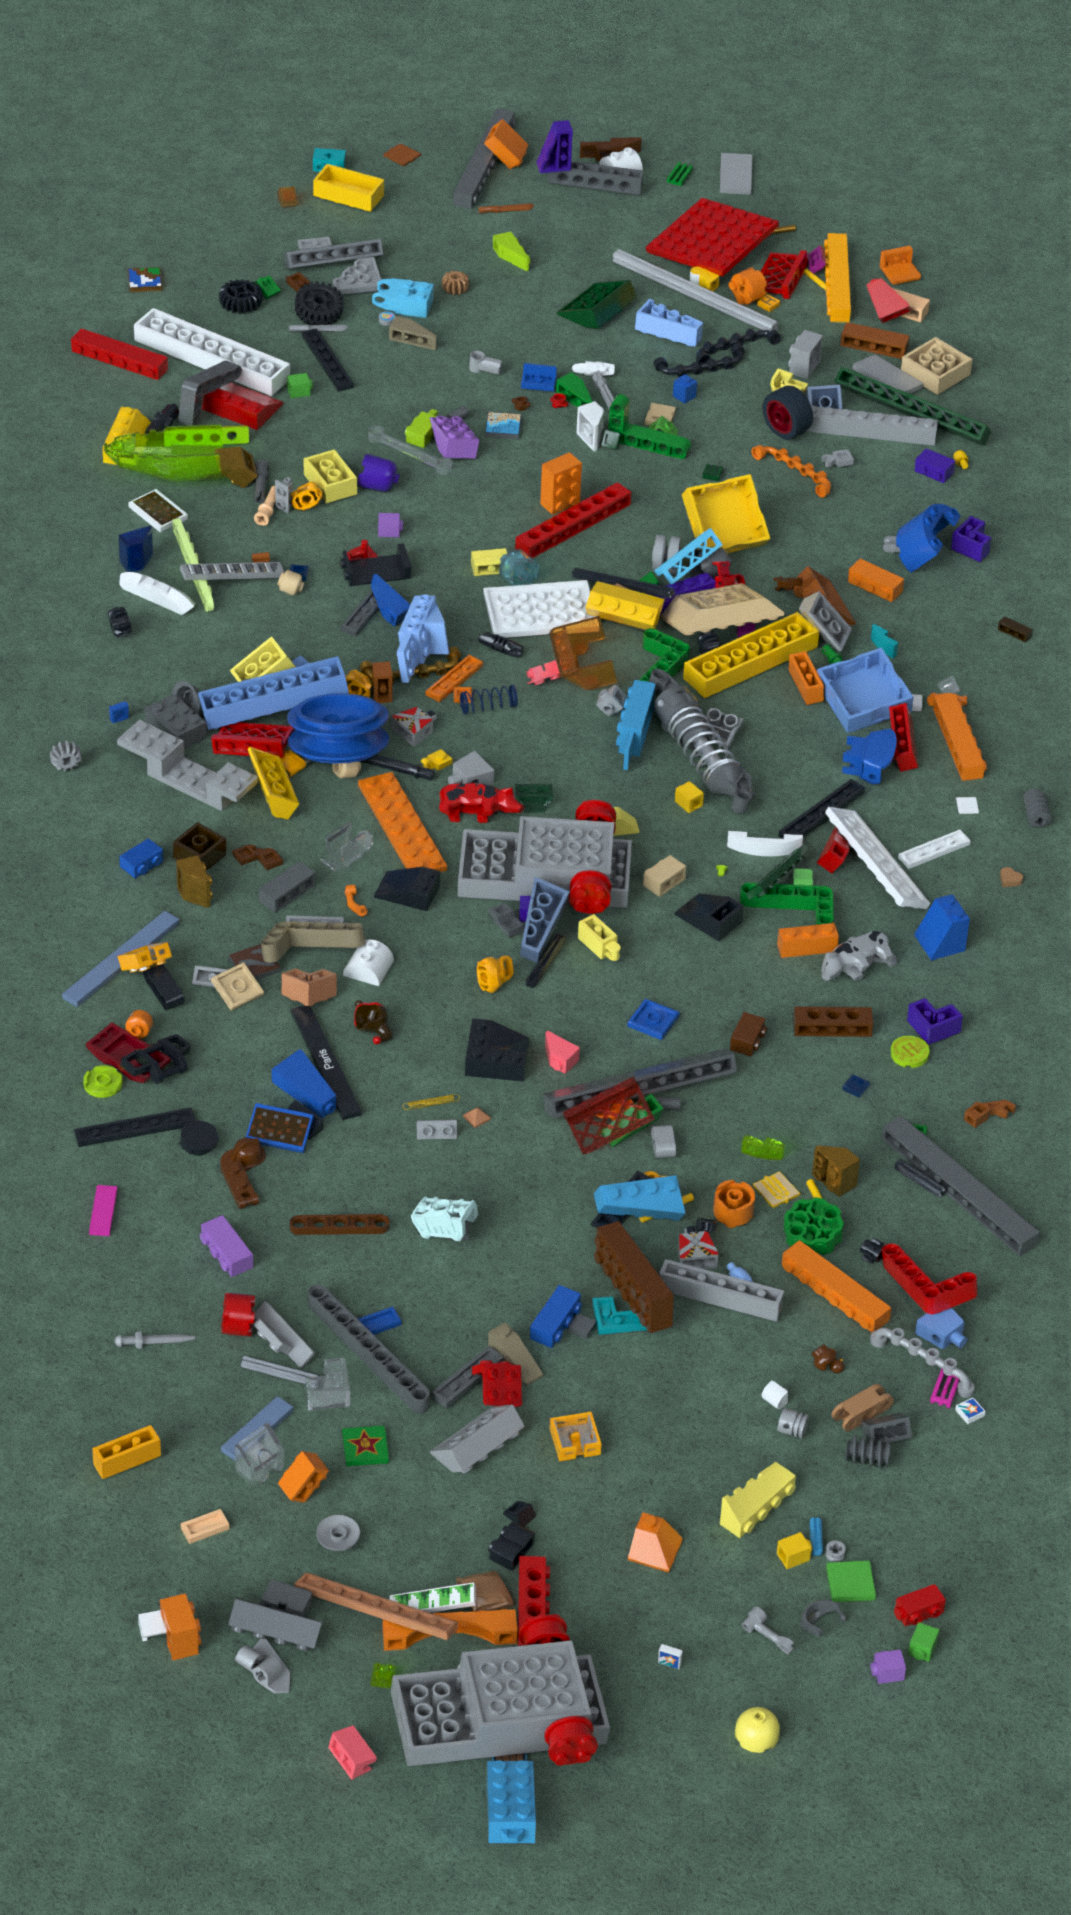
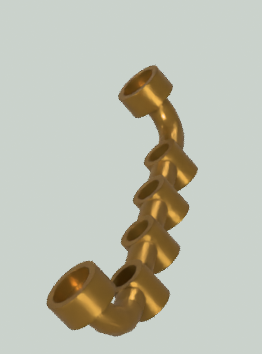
M449 648V654H446L450 662L437 661L434 665L428 666L420 664L414 669V675L418 674L421 679L429 677L430 672H436L438 676L445 675L447 670L455 667L461 658L459 648ZM364 661L359 665L360 672L372 680V662ZM400 670L392 671V683H394L395 678L401 677Z

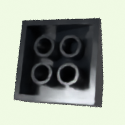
M472 1018L465 1059V1076L523 1082L530 1038L492 1020Z

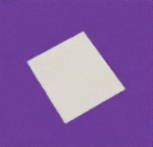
M976 797L956 798L959 814L979 813Z

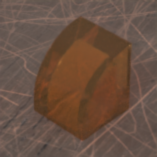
M295 186L278 189L277 196L281 207L298 205Z

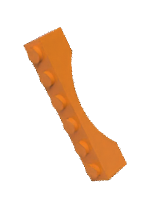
M515 1609L433 1613L434 1615L458 1622V1630L455 1633L474 1635L494 1645L517 1644ZM382 1619L384 1651L405 1650L414 1643L432 1636Z

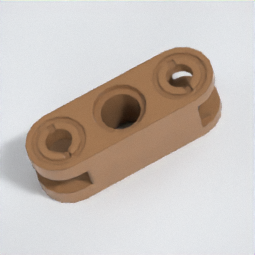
M874 1384L837 1405L831 1415L836 1421L842 1419L844 1421L842 1428L849 1432L862 1425L861 1421L872 1419L888 1410L892 1406L894 1398L889 1393L884 1394L885 1390L880 1384Z

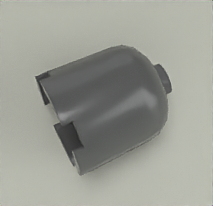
M720 547L689 571L690 575L694 577L708 573L715 580V576H719L718 567L713 565L712 562L729 561L731 566L732 558L724 548ZM694 549V556L702 557V549Z

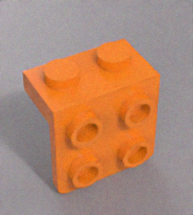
M911 246L881 251L879 267L891 284L895 285L921 279V274L912 264L913 248Z

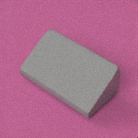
M195 965L192 985L214 987L211 978L227 969Z

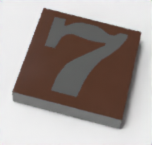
M261 944L229 955V960L234 967L244 962L256 980L280 972V966L277 962H264Z

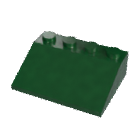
M631 280L593 283L556 313L583 327L598 329L603 326V323L611 320L612 316L620 313L622 308L630 305L631 301L637 298Z

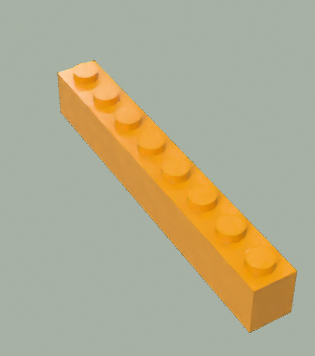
M828 233L827 239H824L827 315H830V322H850L851 304L847 234Z

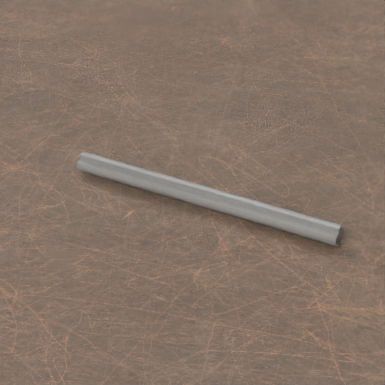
M618 249L613 254L614 258L612 261L620 266L755 328L769 331L778 330L777 325L779 322L621 249Z

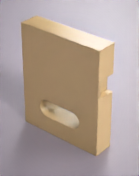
M651 403L650 411H648L645 419V425L652 424L662 415L672 422L676 407Z

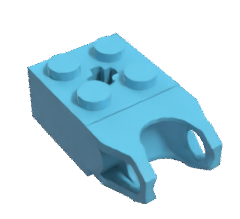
M395 278L382 279L377 283V290L379 292L373 294L372 303L385 310L395 311V314L427 318L433 301L434 284ZM381 284H387L389 289H383ZM379 296H380V297L384 298L385 301H384V302H378V301L376 300V297H379Z

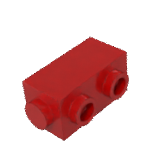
M936 1584L896 1598L894 1614L897 1620H901L905 1627L912 1624L917 1625L918 1622L921 1623L923 1620L931 1617L936 1618L944 1613L946 1599Z

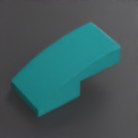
M873 624L871 630L872 642L877 648H882L885 654L893 659L897 656L898 642L888 637L887 630Z

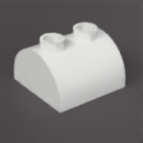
M629 147L624 148L621 152H612L611 155L602 158L599 165L643 170L639 155Z
M368 939L365 940V945L357 947L344 969L343 976L379 986L394 962V958L386 945L379 941Z

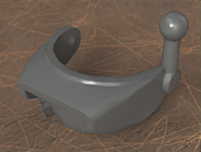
M824 1599L817 1600L805 1608L804 1613L801 1614L802 1621L799 1622V1625L805 1631L821 1636L823 1634L822 1629L814 1626L815 1621L827 1612L837 1611L840 1620L843 1622L847 1620V1616L843 1614L841 1605L838 1602Z

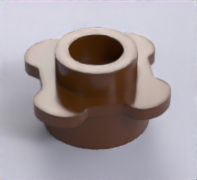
M525 396L512 399L514 408L518 411H524L531 405Z

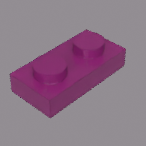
M821 245L808 254L809 270L813 274L821 271L826 265L825 251Z

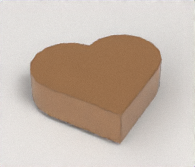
M1002 868L1000 871L1002 887L1020 886L1023 883V875L1015 872L1012 868Z

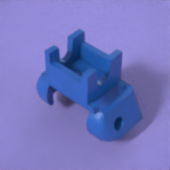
M891 729L870 732V735L866 736V738L847 736V745L852 747L851 750H846L843 753V761L849 762L850 767H843L842 773L860 776V779H864L870 784H880L882 779L881 770L891 764L895 755L897 741L895 732Z

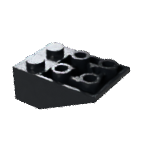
M698 893L678 909L675 915L715 940L720 941L742 923L744 905L728 896Z

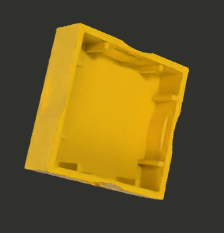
M751 474L727 479L720 483H708L689 487L682 493L695 538L711 528L723 544L721 547L727 553L762 546L770 540L764 516L758 505V496ZM711 537L707 539L706 547L716 546Z

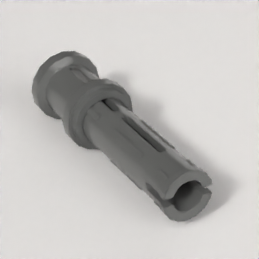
M258 460L255 462L258 476L255 478L254 501L258 503V499H260V503H264L266 481L269 479L267 472L269 470V463L266 460Z

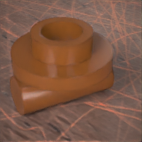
M269 552L252 554L253 563L270 562Z

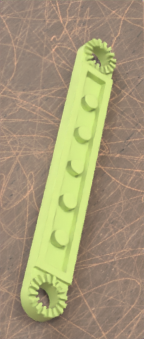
M180 518L173 519V532L186 564H199L198 555L194 553L193 542H190L188 531L185 532ZM193 580L204 604L205 611H213L214 603L211 586L207 585V580Z

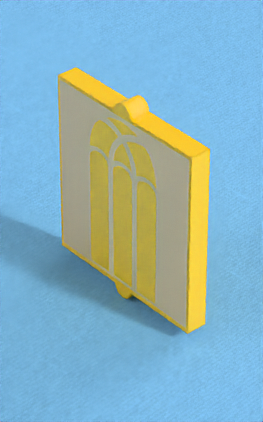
M780 1171L771 1176H765L764 1179L753 1184V1187L772 1208L788 1203L789 1200L800 1196L799 1191Z

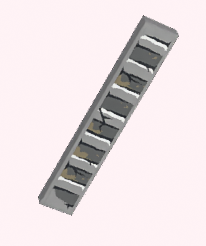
M280 562L181 564L180 571L185 580L280 578L281 573L284 572Z

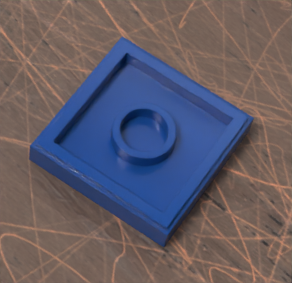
M645 998L627 1022V1027L662 1040L679 1018L680 1012Z

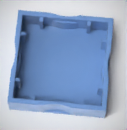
M882 648L866 652L847 661H840L817 669V673L824 685V697L847 733L890 719L889 707L907 703L909 711L912 712L914 697L903 680L896 674L892 663Z

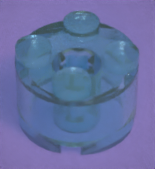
M521 549L513 550L500 558V577L511 586L533 584V580L539 576V564Z

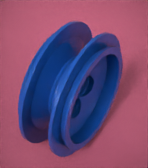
M325 694L306 699L288 712L289 724L297 729L288 738L289 747L309 760L322 763H351L368 759L385 749L389 744L388 733L380 728L388 721V710L373 699L355 694Z

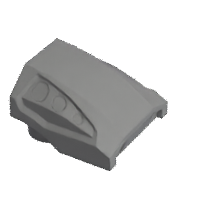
M710 708L706 714L709 724L714 727L716 733L720 735L722 742L729 748L738 729L744 723V719H739L734 714L727 715L724 712L721 713L717 708Z

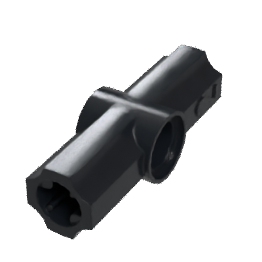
M167 404L161 412L158 411L152 423L146 428L145 434L147 439L151 441L158 440L164 433V429H170L173 421L179 415V409L176 404Z

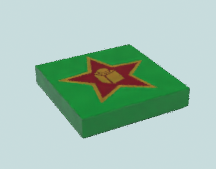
M385 1425L342 1429L346 1466L389 1463Z

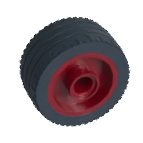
M790 385L781 387L764 399L762 405L764 419L770 430L782 439L795 438L811 427L813 411L810 402L797 387Z

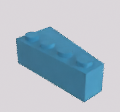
M676 1175L603 1185L594 1193L598 1213L623 1216L627 1214L634 1215V1217L646 1216L654 1217V1219L666 1218L672 1219V1221H679L686 1214Z

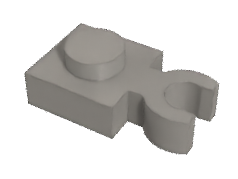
M846 449L834 451L832 455H822V462H825L826 468L832 467L835 464L837 467L853 465L854 458L849 450Z

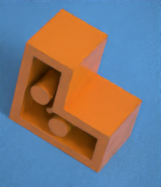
M186 1593L160 1599V1614L166 1628L167 1646L172 1660L199 1654L198 1646L201 1645L199 1634L201 1626L199 1619H194L195 1609L193 1602H188Z

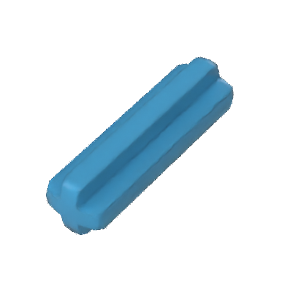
M812 1517L810 1519V1543L813 1556H820L823 1551L822 1520L819 1517Z

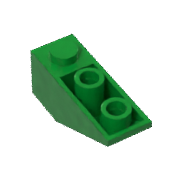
M650 1094L615 1119L601 1131V1134L614 1147L659 1120L664 1108Z

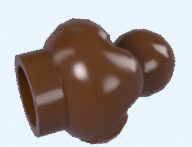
M825 1344L811 1353L814 1357L813 1364L820 1371H826L829 1364L831 1371L834 1373H841L844 1370L843 1359H836V1350L827 1348Z

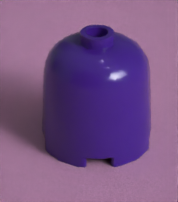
M365 454L362 466L365 468L364 472L359 474V486L387 492L392 489L394 483L398 484L400 474L397 473V466L393 461L372 454Z

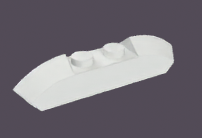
M134 572L120 574V586L124 590L178 614H185L195 605L182 591L147 575Z

